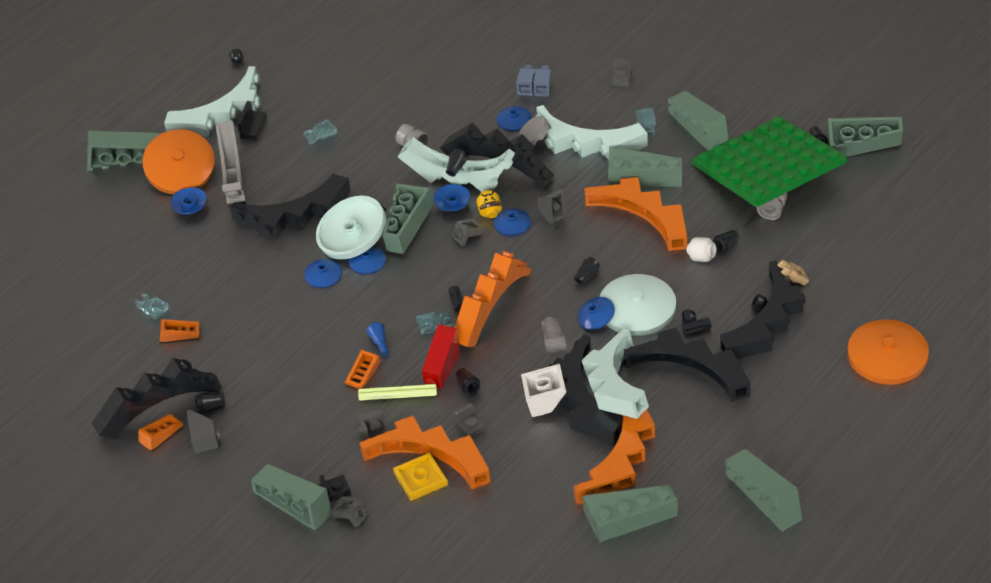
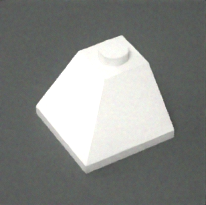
M560 364L521 374L525 397L532 418L551 413L566 393Z

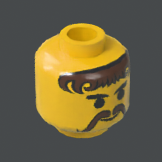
M486 190L477 197L476 203L481 216L495 218L501 212L502 204L496 192Z

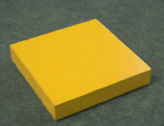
M430 452L393 468V473L410 501L448 485L446 477Z

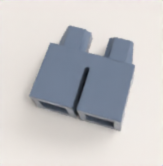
M525 65L524 68H520L516 80L517 95L533 96L534 91V96L550 97L552 79L549 66L534 69L532 65Z

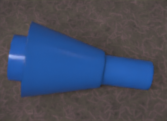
M378 322L371 323L366 329V333L379 347L381 355L386 356L389 354V351L385 344L384 324Z

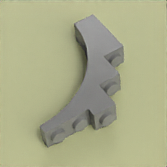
M234 122L215 123L223 175L222 189L226 196L227 204L229 206L233 202L246 203Z

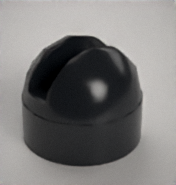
M234 49L229 53L230 60L233 63L239 64L243 61V53L240 49Z
M758 293L754 297L751 307L756 310H762L768 302L767 298Z
M682 310L683 324L697 320L696 313L693 310Z

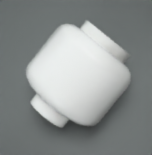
M695 237L687 245V254L695 262H709L716 255V245L710 238Z

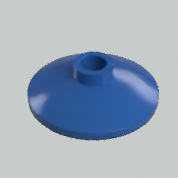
M511 106L498 113L497 124L506 131H520L532 119V116L526 108Z
M458 184L445 185L434 194L435 205L444 211L460 210L467 206L470 201L468 189Z
M193 187L184 188L172 196L171 207L180 214H193L200 211L206 205L207 197L201 189Z
M517 208L503 210L494 219L495 229L506 236L520 235L526 232L531 225L529 214Z
M372 246L356 257L349 258L351 269L360 274L377 272L386 263L384 251L376 246Z
M329 259L312 262L304 272L306 282L317 288L334 285L342 275L340 265Z
M606 297L590 299L579 310L578 321L580 325L588 330L604 327L614 316V304Z

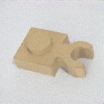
M785 260L778 264V267L783 269L781 271L782 274L788 276L793 283L797 282L805 286L809 282L802 267L792 262L788 263Z

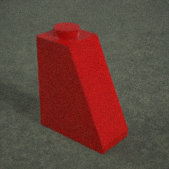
M438 324L422 369L424 384H436L441 389L444 386L460 356L457 328Z

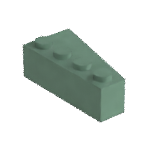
M687 91L668 98L669 113L707 151L729 140L725 115Z
M902 117L828 119V145L846 157L902 144Z
M88 131L87 171H92L96 167L105 169L109 168V165L115 164L124 166L129 162L143 163V154L146 147L160 133Z
M609 146V185L620 184V179L638 177L640 187H682V158Z
M404 184L396 185V194L393 195V204L390 206L389 218L386 220L382 234L387 251L404 254L434 205L430 188Z
M746 449L725 460L728 478L782 532L802 520L798 488Z
M269 464L251 479L254 493L315 531L332 515L326 488Z
M669 485L582 496L583 512L599 543L678 516V500Z

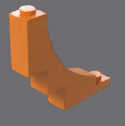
M647 409L637 419L621 415V418H623L622 431L612 452L599 465L589 471L590 481L574 485V499L577 505L583 503L582 496L616 492L636 486L635 471L632 466L645 462V447L642 441L655 437V424Z

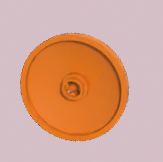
M170 130L158 135L148 144L143 154V169L146 178L155 188L168 194H175L184 188L193 187L200 189L209 181L215 168L214 152L209 142L203 136L189 130Z
M888 319L871 321L857 328L849 339L847 349L848 360L859 375L870 381L889 385L905 383L919 376L927 365L929 355L927 341L917 329L904 322Z

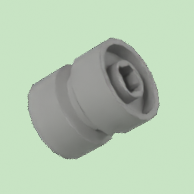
M405 123L397 131L396 142L404 146L414 137L425 146H428L430 137L428 133L415 128L409 123Z
M787 193L757 207L759 215L765 219H778L787 200Z

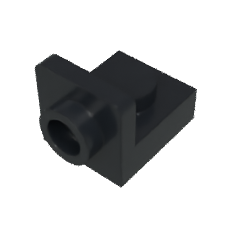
M323 474L319 476L320 483L317 485L327 489L329 502L351 495L344 474L329 480H325Z

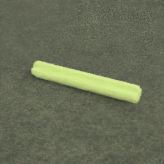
M436 384L363 388L359 389L358 397L362 401L436 396L437 386Z

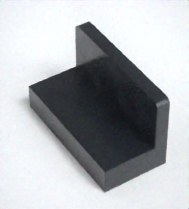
M251 101L246 102L237 126L240 139L257 141L267 115L266 112L253 111Z

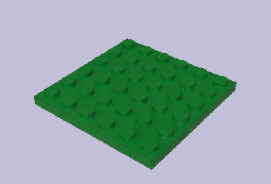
M781 116L760 124L758 127L692 158V163L695 167L756 208L847 162L844 154Z

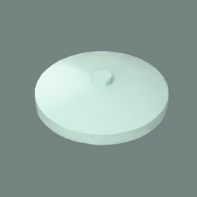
M354 196L340 201L325 213L316 230L318 246L324 254L334 259H349L364 253L381 237L386 223L385 211L377 200L368 196Z
M631 274L619 277L610 282L599 296L610 299L615 307L614 316L606 325L618 333L622 329H627L630 331L631 336H645L662 330L672 321L676 312V297L671 287L661 279L650 275Z

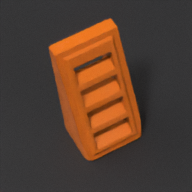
M161 319L159 342L199 338L200 322Z
M361 349L344 383L357 389L365 388L381 362L379 355ZM361 367L367 368V371L362 370V369H360V368H361ZM357 373L364 374V377L359 376V375H356V374H357ZM355 378V379L361 380V382H360V384H359V383L354 382V381H352V380Z
M168 414L139 429V442L149 450H153L180 429L183 423L173 415Z

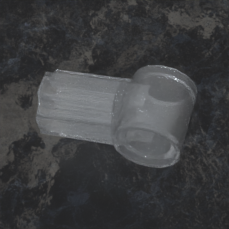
M553 317L545 318L541 322V328L544 334L547 355L567 351L564 334H561L558 320Z

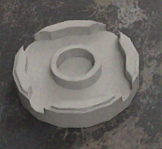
M542 116L534 117L522 127L518 136L523 134L533 146H536V142L539 139L542 140L547 134L549 124Z

